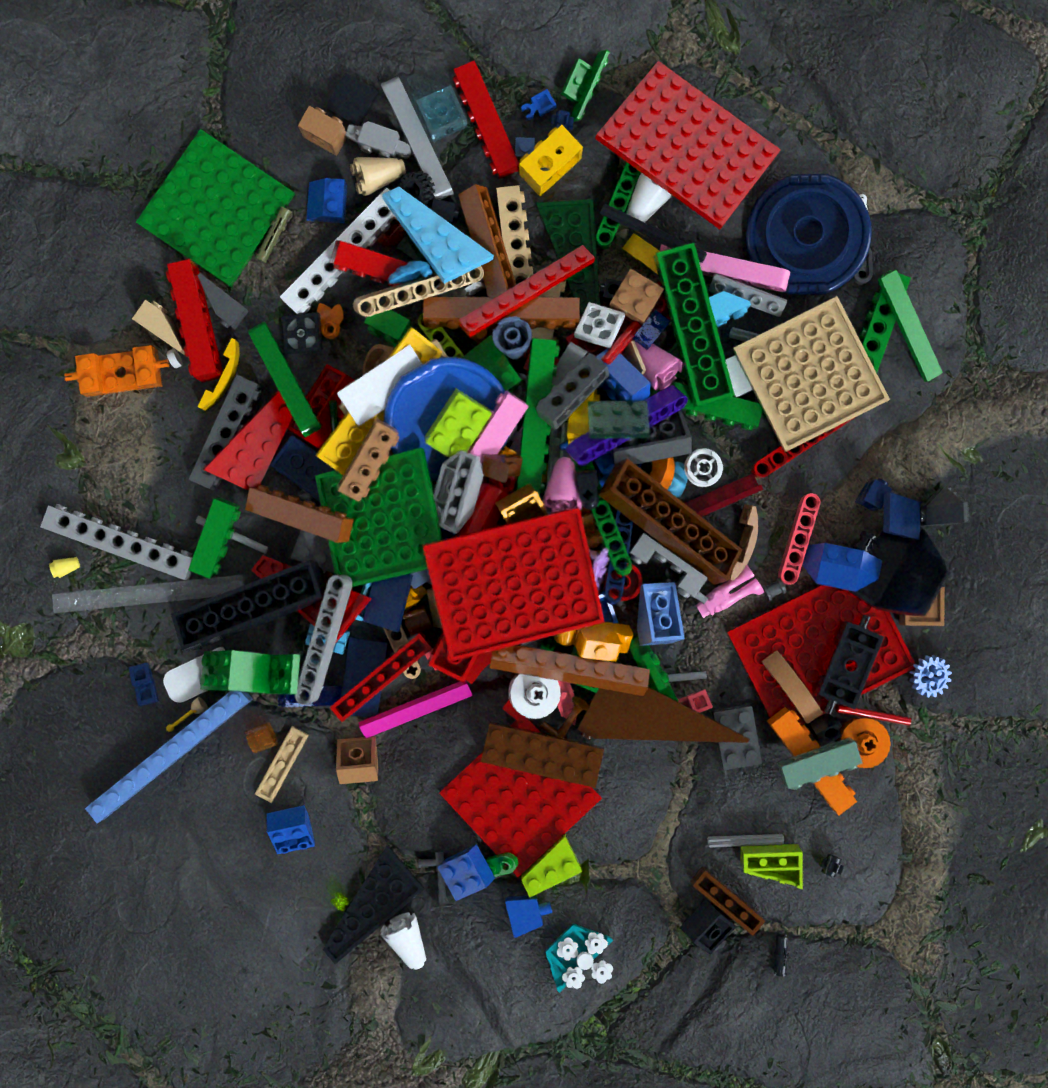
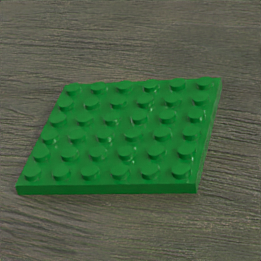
M200 129L136 223L229 287H232L267 236L272 226L270 223L275 220L280 207L286 208L295 193Z
M424 448L389 456L385 464L381 463L377 479L371 481L368 486L370 490L365 498L362 497L360 502L338 491L337 486L343 475L337 470L315 476L321 506L331 508V512L334 513L335 511L344 512L347 514L346 517L354 519L349 542L337 543L328 540L335 575H348L352 579V587L428 570L423 545L441 541L443 537L439 527V518ZM339 580V583H338V584H339V587L341 588V587H342V582H341V580Z

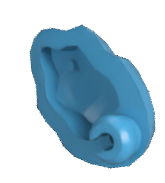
M412 261L405 266L397 268L388 277L390 284H401L418 279L421 276L429 277L432 274V270L426 262Z

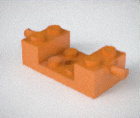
M149 345L132 348L133 351L100 356L95 353L75 356L76 372L65 373L64 376L66 382L77 380L80 394L90 397L161 387L160 368L170 367V364H168V359L159 360L157 348ZM124 367L126 374L123 377H118L117 370Z

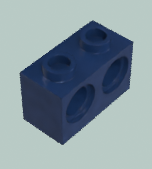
M879 478L878 480L868 481L855 502L870 511L880 510L884 505V493H890L892 488L888 487L886 481Z

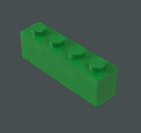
M220 497L213 499L188 569L189 571L209 579L219 574L222 566L220 564L221 558L225 557L228 550L226 546L227 541L234 534L232 527L234 522L238 521L241 511H239L240 505Z

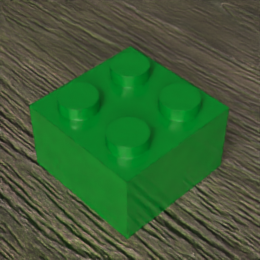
M392 310L367 316L364 321L371 335L377 338L380 336L384 337L386 342L394 347L399 344L410 327L412 328L409 319Z

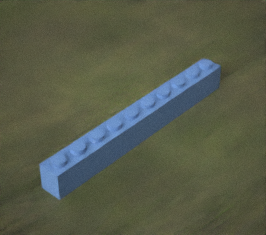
M230 691L88 805L85 808L96 823L106 819L252 701L253 698L248 692Z

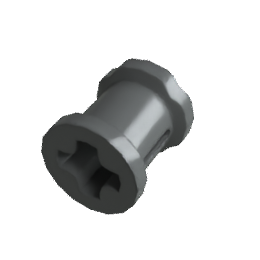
M777 578L775 582L767 586H761L768 601H771L773 597L781 593L785 594L787 592L780 578Z

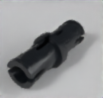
M784 934L776 935V949L773 957L775 958L774 974L777 976L787 975L786 967L787 959H789L787 949L788 936Z

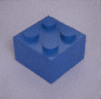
M477 844L446 858L437 866L455 901L486 888L495 879Z

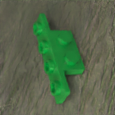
M607 49L597 54L593 66H590L580 58L574 62L561 92L563 96L576 103L570 117L574 118V122L581 120L585 115V107L593 97L592 91L600 81L602 69L608 63L609 59L607 57L610 51Z
M638 636L633 638L629 650L639 668L650 669L648 686L678 702L669 684L667 673L659 665L660 660L658 656L653 653L650 645L640 646Z

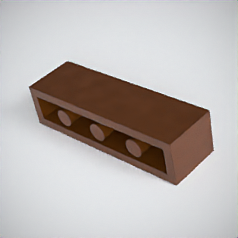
M703 866L690 880L698 891L752 936L764 924L765 920L762 915Z

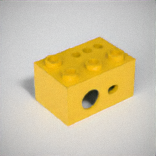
M563 125L558 129L557 127L553 128L546 140H540L534 146L535 150L530 154L526 153L520 159L519 175L540 197L582 159L583 146ZM541 168H548L550 170L543 171Z

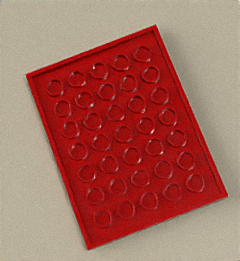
M659 61L595 137L597 141L719 230L724 226L781 150Z
M579 507L423 545L450 661L604 623Z
M820 585L728 631L727 634L769 718L786 707L790 711L792 709L800 718L797 721L800 725H803L806 722L761 661L777 650L808 689L823 713L821 715L826 713L824 710L828 700L814 693L820 676H824L839 641L836 637L843 621L859 625L863 615L869 616L871 619L867 629L884 636L861 695L915 669L913 666L915 662L890 612L873 608L848 590ZM848 660L846 662V669L848 671L854 670L855 662Z

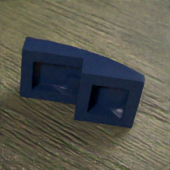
M149 663L129 667L131 683L135 687L138 706L159 702Z

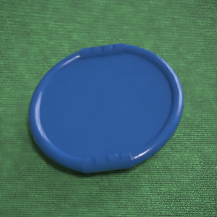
M444 357L429 360L400 377L401 379L393 388L386 404L384 422L396 428L399 433L397 444L395 447L391 446L393 454L424 448L431 481H438L442 463L450 457L425 442L424 436L456 388L492 411L497 405L495 402L501 393H505L504 388L493 374L481 365L466 359ZM507 438V440L505 441V443L503 444V446L501 447L500 450H504V447H505L506 444H507L508 438Z

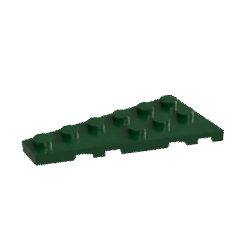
M593 199L536 203L558 260L582 245L595 257L594 263L566 279L573 297L579 298L580 314L583 315L589 302L600 305Z

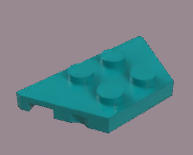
M572 924L545 950L559 993L566 987V982L563 981L562 975L567 972V968L572 967L574 969L578 965L576 958H571L567 961L564 957L557 955L558 943L570 937L573 942L578 944L577 950L579 955L582 952H588V946L585 945V941L588 939L589 933L595 932L599 934V932ZM603 934V939H606L609 945L613 939ZM596 952L595 954L591 955L593 956V959H595L599 954Z

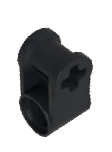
M597 469L578 471L577 483L582 505L586 509H595L599 504Z

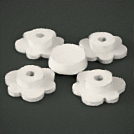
M589 933L588 939L585 941V945L588 946V952H582L579 955L577 950L578 944L573 942L570 937L558 943L557 955L564 957L567 961L571 958H576L578 965L574 969L572 967L567 968V972L562 975V979L566 982L568 988L573 986L575 989H579L582 982L585 980L582 969L587 970L591 968L593 971L592 978L597 979L601 984L605 983L606 979L612 978L611 972L613 967L611 964H606L604 960L593 964L594 959L591 954L596 952L601 954L608 945L607 940L603 939L602 933Z

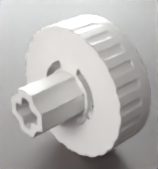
M519 673L512 678L508 691L509 700L514 709L521 715L532 719L546 717L552 713L557 707L561 695L557 680ZM535 690L540 691L537 697H534Z

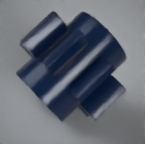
M557 111L556 115L551 117L550 127H557L558 129L563 125L567 130H572L574 118L570 117L568 111Z

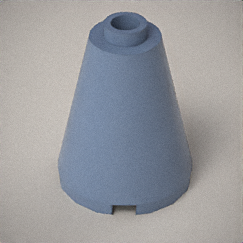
M507 317L501 320L493 331L495 346L515 362L521 363L527 360L532 339V331L529 324L519 317Z

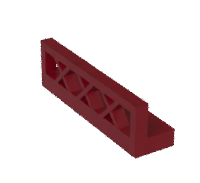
M752 473L684 504L702 517L764 489L761 484L758 485Z

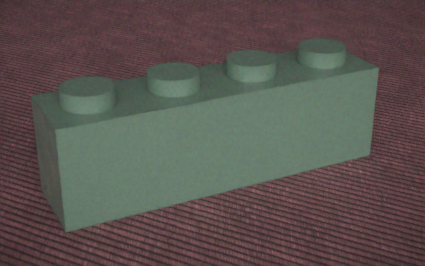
M849 737L777 762L783 784L788 789L794 790L802 787V784L818 782L822 777L836 776L839 774V771L845 769L853 770L857 768V765L862 764V759L856 741Z

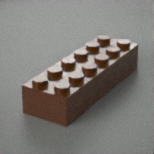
M490 721L481 762L596 788L604 748Z

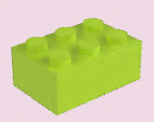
M456 388L424 436L425 442L450 458L460 450L467 452L492 413L488 407Z

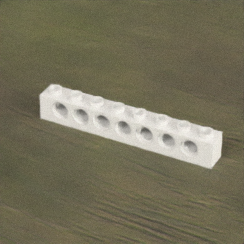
M386 188L336 240L365 249L368 246L371 247L377 241V236L381 232L385 233L390 228V223L394 219L397 220L382 199V194L390 190ZM386 209L389 213L384 217L380 216V211ZM369 223L375 224V228L372 230H367L366 226ZM355 237H362V241L360 243H353V239ZM336 240L280 296L296 314H306L311 308L310 305L315 300L318 301L323 297L324 291L328 286L332 287L337 282V277L341 273H346L338 269L326 270L327 265L330 264ZM316 277H321L322 282L314 285L313 280ZM302 291H308L309 294L306 298H300Z

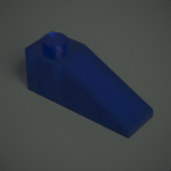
M323 686L319 699L316 702L304 705L297 702L295 694H278V706L285 708L331 706L341 698V686Z

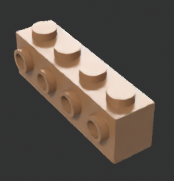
M377 418L375 419L337 486L338 491L359 502L362 497L365 498L370 490L369 484L372 480L375 481L377 479L381 463H386L390 455L388 451L391 446L395 447L399 440V433L396 428Z

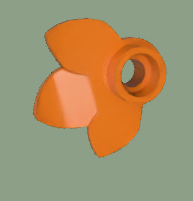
M319 303L317 312L321 314V334L328 339H334L340 333L339 325L344 319L343 309L340 304L335 305L331 309L329 306ZM331 326L334 328L332 333L329 331Z

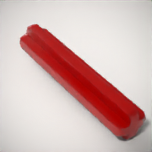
M633 321L601 360L611 364L641 330L642 325L638 321Z

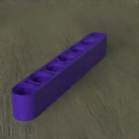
M671 385L573 440L567 446L566 451L579 465H585L683 409L688 402V398L674 385Z

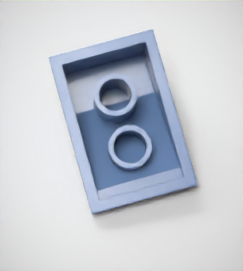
M675 582L641 585L637 620L640 646L669 644L685 639Z

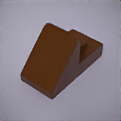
M483 455L481 464L483 475L507 482L508 476H520L523 458L520 455Z

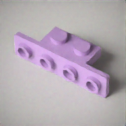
M604 548L600 554L595 550L589 549L598 593H601L603 589L601 585L605 579L603 575L607 570L605 565L609 560L607 557L608 549Z

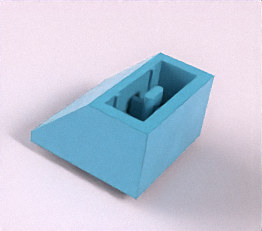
M725 291L709 297L717 327L725 325L730 318L736 320L743 317L751 306L750 301Z

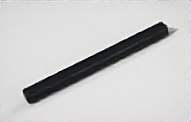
M604 204L601 209V215L671 249L688 244L608 204ZM696 248L699 262L703 263L707 253Z

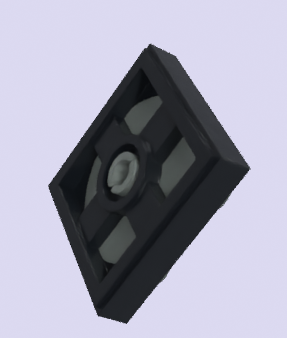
M320 313L282 316L285 355L322 352Z

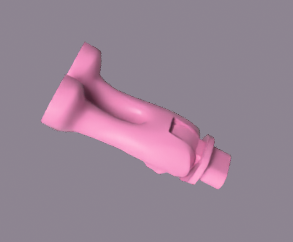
M746 565L734 581L729 580L716 587L706 595L708 600L705 604L700 602L695 606L702 617L705 618L709 614L714 615V612L717 613L727 609L750 594L761 595L764 593V590L758 580L754 578L739 590L731 594L729 593L733 588L755 577L749 566Z

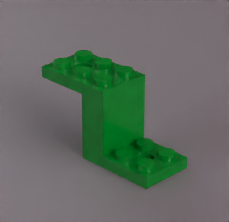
M234 650L204 651L201 660L203 668L202 675L200 676V690H226L260 694H297L300 655H270Z

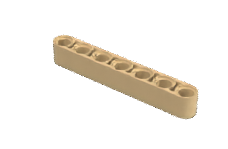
M479 266L475 268V275L473 277H470V273L467 272L459 276L455 283L451 280L445 284L434 273L426 278L421 277L358 297L353 303V308L362 316H371L478 282L483 278L484 271ZM439 279L440 286L435 289L434 281ZM419 284H421L422 291L421 293L416 294L415 289ZM403 290L404 297L401 300H398L397 294L399 291ZM385 296L386 303L380 306L379 299ZM363 302H367L368 307L365 311H361L360 306Z

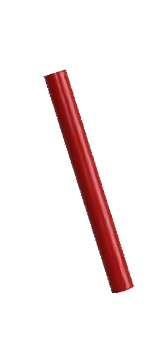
M844 705L836 706V712L904 725L911 724V718L860 708L852 709Z

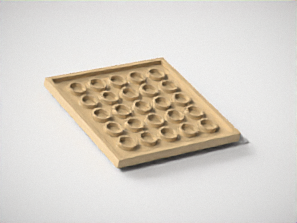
M838 296L733 348L784 452L890 400Z

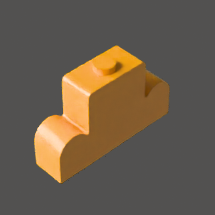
M604 622L553 636L555 641L561 645H575L579 656L582 658L616 662L619 653H627L629 651L634 634L630 625Z

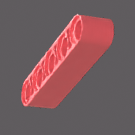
M810 493L800 499L778 572V578L781 579L783 584L791 585L798 580L820 507V498L816 494ZM808 497L812 498L814 501V505L812 508H809L806 505V499ZM802 516L808 518L807 526L801 524L800 519ZM797 534L803 537V542L800 545L795 542ZM792 552L798 556V560L795 563H792L789 559ZM786 571H790L792 573V579L790 581H786L784 579V573Z

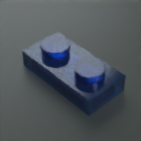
M655 310L632 339L648 350L671 321Z

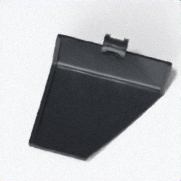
M920 527V540H910L883 532V529L878 538L867 531H862L860 534L861 538L852 548L863 550L882 560L879 580L856 592H849L878 610L909 616H926L950 573L940 552L925 529Z

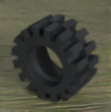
M416 171L405 174L401 178L403 183H399V187H402L403 190L425 206L432 202L431 199L435 197L432 194L435 193V189H432V186H435V184L430 182L432 178L431 176L427 177V173ZM415 183H417L420 189L419 196L415 192Z

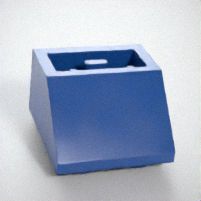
M304 805L267 813V834L277 854H285L315 846L310 817Z

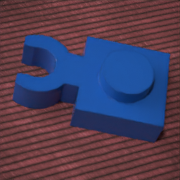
M548 89L531 98L532 104H524L521 107V111L530 110L531 113L526 116V120H531L535 113L538 112L541 117L557 108V105Z

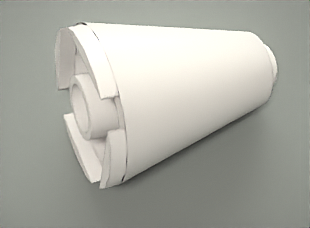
M641 173L626 214L646 222L672 195Z
M406 912L389 920L391 924L387 927L384 925L380 933L410 969L416 970L424 965L426 955L415 913L410 915L409 912Z

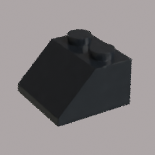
M707 899L700 903L693 914L687 917L680 926L693 943L710 955L737 927Z

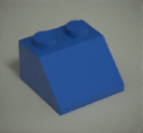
M324 178L309 182L307 221L345 223L347 199L345 179Z

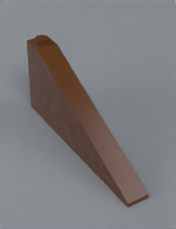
M650 687L647 688L644 696L599 688L578 728L582 732L581 736L589 740L594 738L748 743L750 738Z

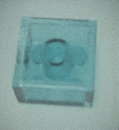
M451 85L416 100L418 110L433 142L468 127L467 119Z

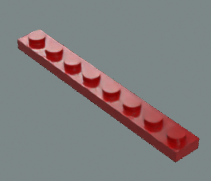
M583 245L462 317L458 320L459 326L469 337H472L594 263L595 257Z

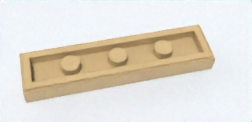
M291 726L255 795L270 803L274 801L309 734Z

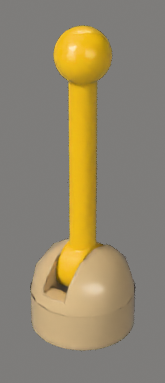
M197 697L191 703V710L173 724L167 725L166 730L172 732L175 726L192 713L201 714L206 711L208 706L205 701Z

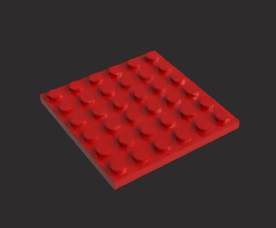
M523 715L510 725L541 733ZM483 752L439 792L496 855L510 852L517 857L518 866L513 872L517 877L522 875L602 799L593 787L481 762Z

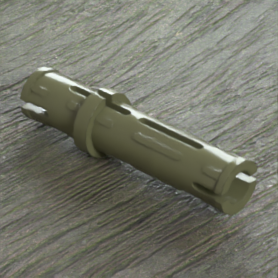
M282 206L280 207L275 220L270 223L272 226L255 257L256 259L264 263L267 262L281 232L285 230L284 226L292 213L290 210Z

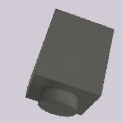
M199 273L198 278L214 312L221 318L219 322L226 328L231 326L236 329L249 311Z

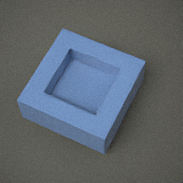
M516 137L515 155L517 159H521L526 153L530 154L534 151L535 138Z

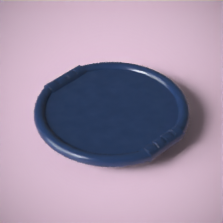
M791 174L772 184L755 202L746 225V247L751 262L790 271L785 291L788 295H826V293L846 284L862 267L871 244V220L861 197L844 181L829 174Z

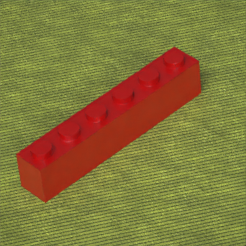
M475 60L455 68L452 80L455 87H459L462 94H459L463 105L467 104L469 111L467 114L471 123H475L477 127L474 129L478 140L482 139L484 143L482 149L485 156L490 157L492 163L489 165L493 175L497 174L500 179L519 171V162Z
M420 632L334 703L330 709L343 722L431 650L434 645L423 632Z

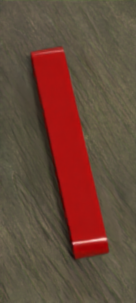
M849 421L813 438L812 442L806 441L798 445L796 453H792L790 450L784 452L782 446L778 447L754 463L751 472L756 478L768 476ZM774 454L781 456L780 464L773 461ZM759 464L765 466L766 471L764 474L758 473L757 466Z

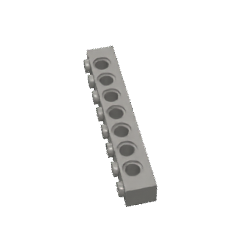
M59 504L55 506L48 505L40 526L41 528L183 580L190 579L192 572L188 569L193 553L185 550L177 552L174 550V546L163 543V546L158 545L155 539L145 537V539L139 538L138 533L130 530L127 533L120 531L121 527L111 523L109 526L102 524L103 520L92 517L91 520L84 517V513L75 510L73 513L66 511L67 507ZM65 517H68L69 524L65 527L63 525V519ZM83 523L87 525L85 533L81 532V525ZM103 529L105 537L101 540L98 534ZM119 536L123 538L121 546H118L116 543ZM136 543L141 545V550L138 553L134 550ZM155 549L159 551V557L156 560L152 557V552ZM172 556H175L177 558V564L175 566H172L170 564V558Z

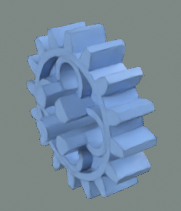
M926 655L925 660L919 658L920 664H914L915 671H910L914 675V677L910 678V681L914 683L912 688L916 689L917 693L928 698L930 696L936 697L937 693L943 694L942 689H948L946 682H951L948 675L952 674V672L947 670L950 667L949 664H946L944 659L932 655V657Z

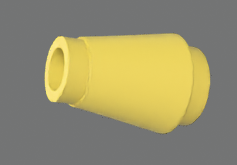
M77 557L53 560L52 563H49V567L54 578H61L80 568Z

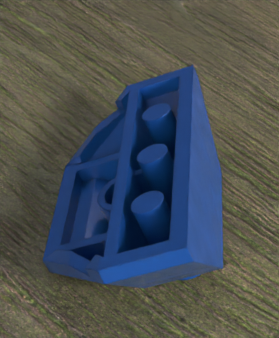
M820 543L808 545L802 566L816 584L856 592L879 580L882 560L863 550Z

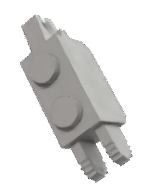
M369 121L364 123L362 127L350 124L348 126L346 137L358 143L359 148L365 153L371 154L374 152L379 154L378 156L381 158H396V156L410 158L412 156L411 146L402 142L398 132Z

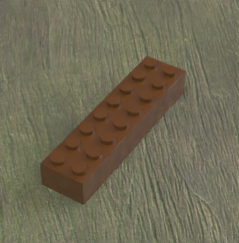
M628 458L616 463L598 495L676 556L706 576L707 580L715 585L728 581L742 549Z

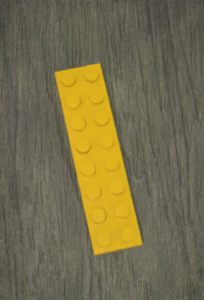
M410 327L387 360L411 345L422 364L433 358H439L443 352ZM385 409L360 426L357 425L348 411L316 456L344 475L375 419L377 418L384 422Z

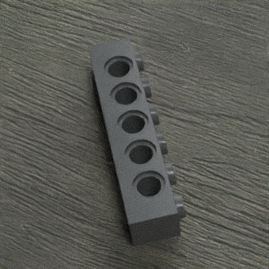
M236 375L189 477L190 481L211 490L220 485L222 478L208 473L203 468L215 458V449L218 446L224 448L244 426L246 419L250 418L253 412V403L261 395V386ZM242 394H246L247 400L240 404L239 397ZM237 411L239 417L236 421H232L231 414ZM226 429L231 431V435L228 438L223 437V432Z

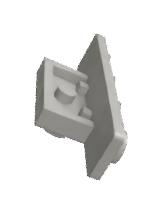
M719 274L714 275L709 287L710 292L716 294L723 291L750 301L751 307L778 317L781 316L787 304L786 299Z

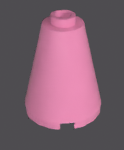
M646 339L635 341L646 368L644 375L652 388L656 391L657 388L660 391L667 388L677 379L675 374L678 371L681 373L683 370V362Z
M562 457L555 462L542 500L544 508L546 510L547 507L551 508L553 513L579 507L581 510L582 507L575 463L567 457Z

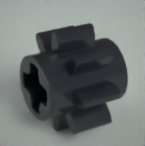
M829 853L826 858L821 856L818 864L822 867V873L834 878L837 873L841 875L844 869L843 864H840L842 859Z

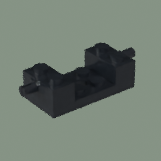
M863 615L859 625L843 621L836 637L839 641L824 676H820L814 693L828 700L824 710L826 713L832 715L835 704H842L852 709H855L884 639V636L867 629L871 619L869 616ZM848 660L855 662L856 666L852 671L846 669V662Z

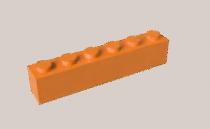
M784 707L768 719L767 722L791 755L794 757L820 748L821 746L816 740L812 741L809 735L811 733L807 727L799 724L797 720L800 718L793 709L790 711ZM840 772L836 776H825L820 778V781L813 783L838 816L857 802L853 797L855 792L849 785L845 786L842 782L844 777Z

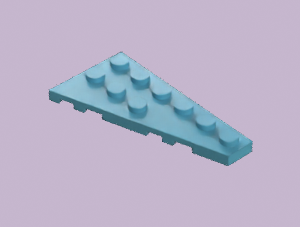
M397 187L382 194V199L444 284L493 260V254L402 188Z

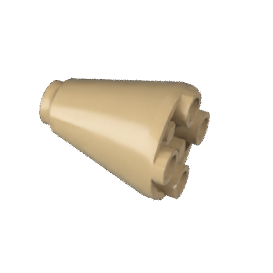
M356 157L353 164H350L351 173L353 176H356L357 183H355L356 191L363 196L370 195L401 178L406 173L403 160H398L397 158Z

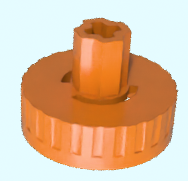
M855 717L848 720L840 729L842 737L838 738L837 741L849 737L856 741L862 759V764L857 765V767L872 768L879 765L888 756L891 745L890 736L880 722L871 718Z

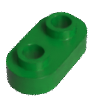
M510 852L486 859L494 877L510 874L518 866L517 857Z

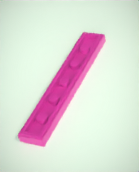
M465 680L464 683L460 681L358 722L359 728L365 738H369L473 695L467 681Z

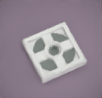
M589 302L576 328L574 337L611 349L625 318V313Z

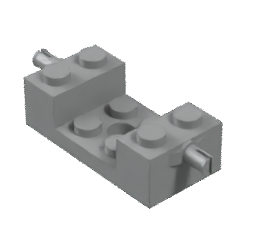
M644 533L638 537L634 544L630 543V560L638 565L641 563L646 564L653 553H655L654 558L658 561L669 563L671 565L669 568L677 574L683 573L675 584L678 588L677 592L685 598L693 597L705 604L708 597L699 592V590L708 579L706 576Z

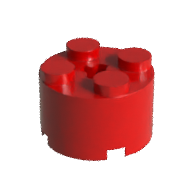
M632 565L631 572L625 575L627 585H624L620 601L631 600L640 593L643 582L642 576L634 565ZM608 569L606 570V572H605V574H604V577H605L604 582H603L604 590H605V586H606V579H607ZM616 571L611 573L613 579L618 580L621 578V575L617 574ZM615 590L608 592V595L613 599L619 597L618 592Z

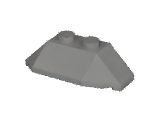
M460 450L456 455L442 463L434 492L439 527L453 533H458L473 514L483 479L482 467L478 456Z

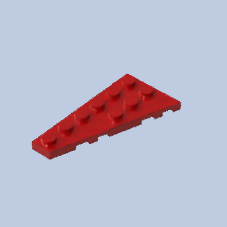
M279 390L236 433L229 443L214 456L215 458L203 470L248 491L250 487H258L261 484L293 417Z
M262 555L251 571L262 579L292 566ZM351 590L336 643L372 598ZM334 598L333 605L336 607L337 602ZM322 602L298 610L314 627ZM328 617V624L330 625L331 619Z

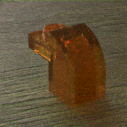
M582 507L580 512L588 548H594L604 542L592 511Z

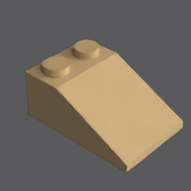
M145 300L132 319L185 355V343L172 319L166 315L168 311L155 301L149 303Z

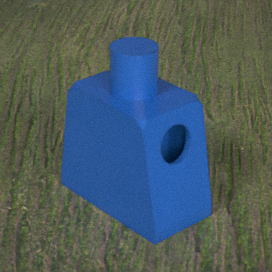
M525 895L505 898L514 938L543 926L542 915L552 913L550 901L539 904L537 895L532 897Z

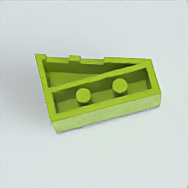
M566 834L521 875V881L529 897L582 872L581 865Z
M798 844L740 846V864L744 873L764 879L769 878L782 884L786 883L803 889V854Z

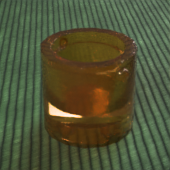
M269 722L246 731L248 744L254 754L277 745L276 734Z

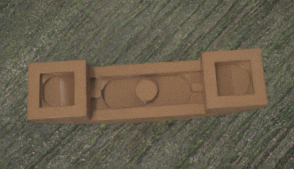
M744 504L739 523L745 525L739 544L742 552L729 580L734 581L749 562L755 548L758 534L756 506Z
M777 650L761 661L807 724L823 713L800 678Z

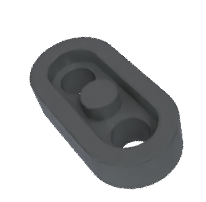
M869 249L862 267L853 276V280L857 284H866L873 276L871 249ZM859 272L864 273V278L859 277Z

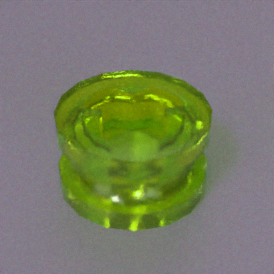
M338 892L335 893V898L330 900L341 911H344L345 905L350 903L344 895Z

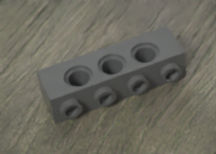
M591 353L581 358L578 365L565 375L563 381L559 385H555L546 398L539 401L536 407L538 416L557 430L609 376L608 366ZM583 375H589L586 378H581ZM569 389H575L572 392H567ZM558 402L562 403L559 406H554Z

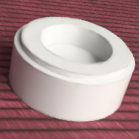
M174 348L167 351V358L174 368L183 365L180 355Z

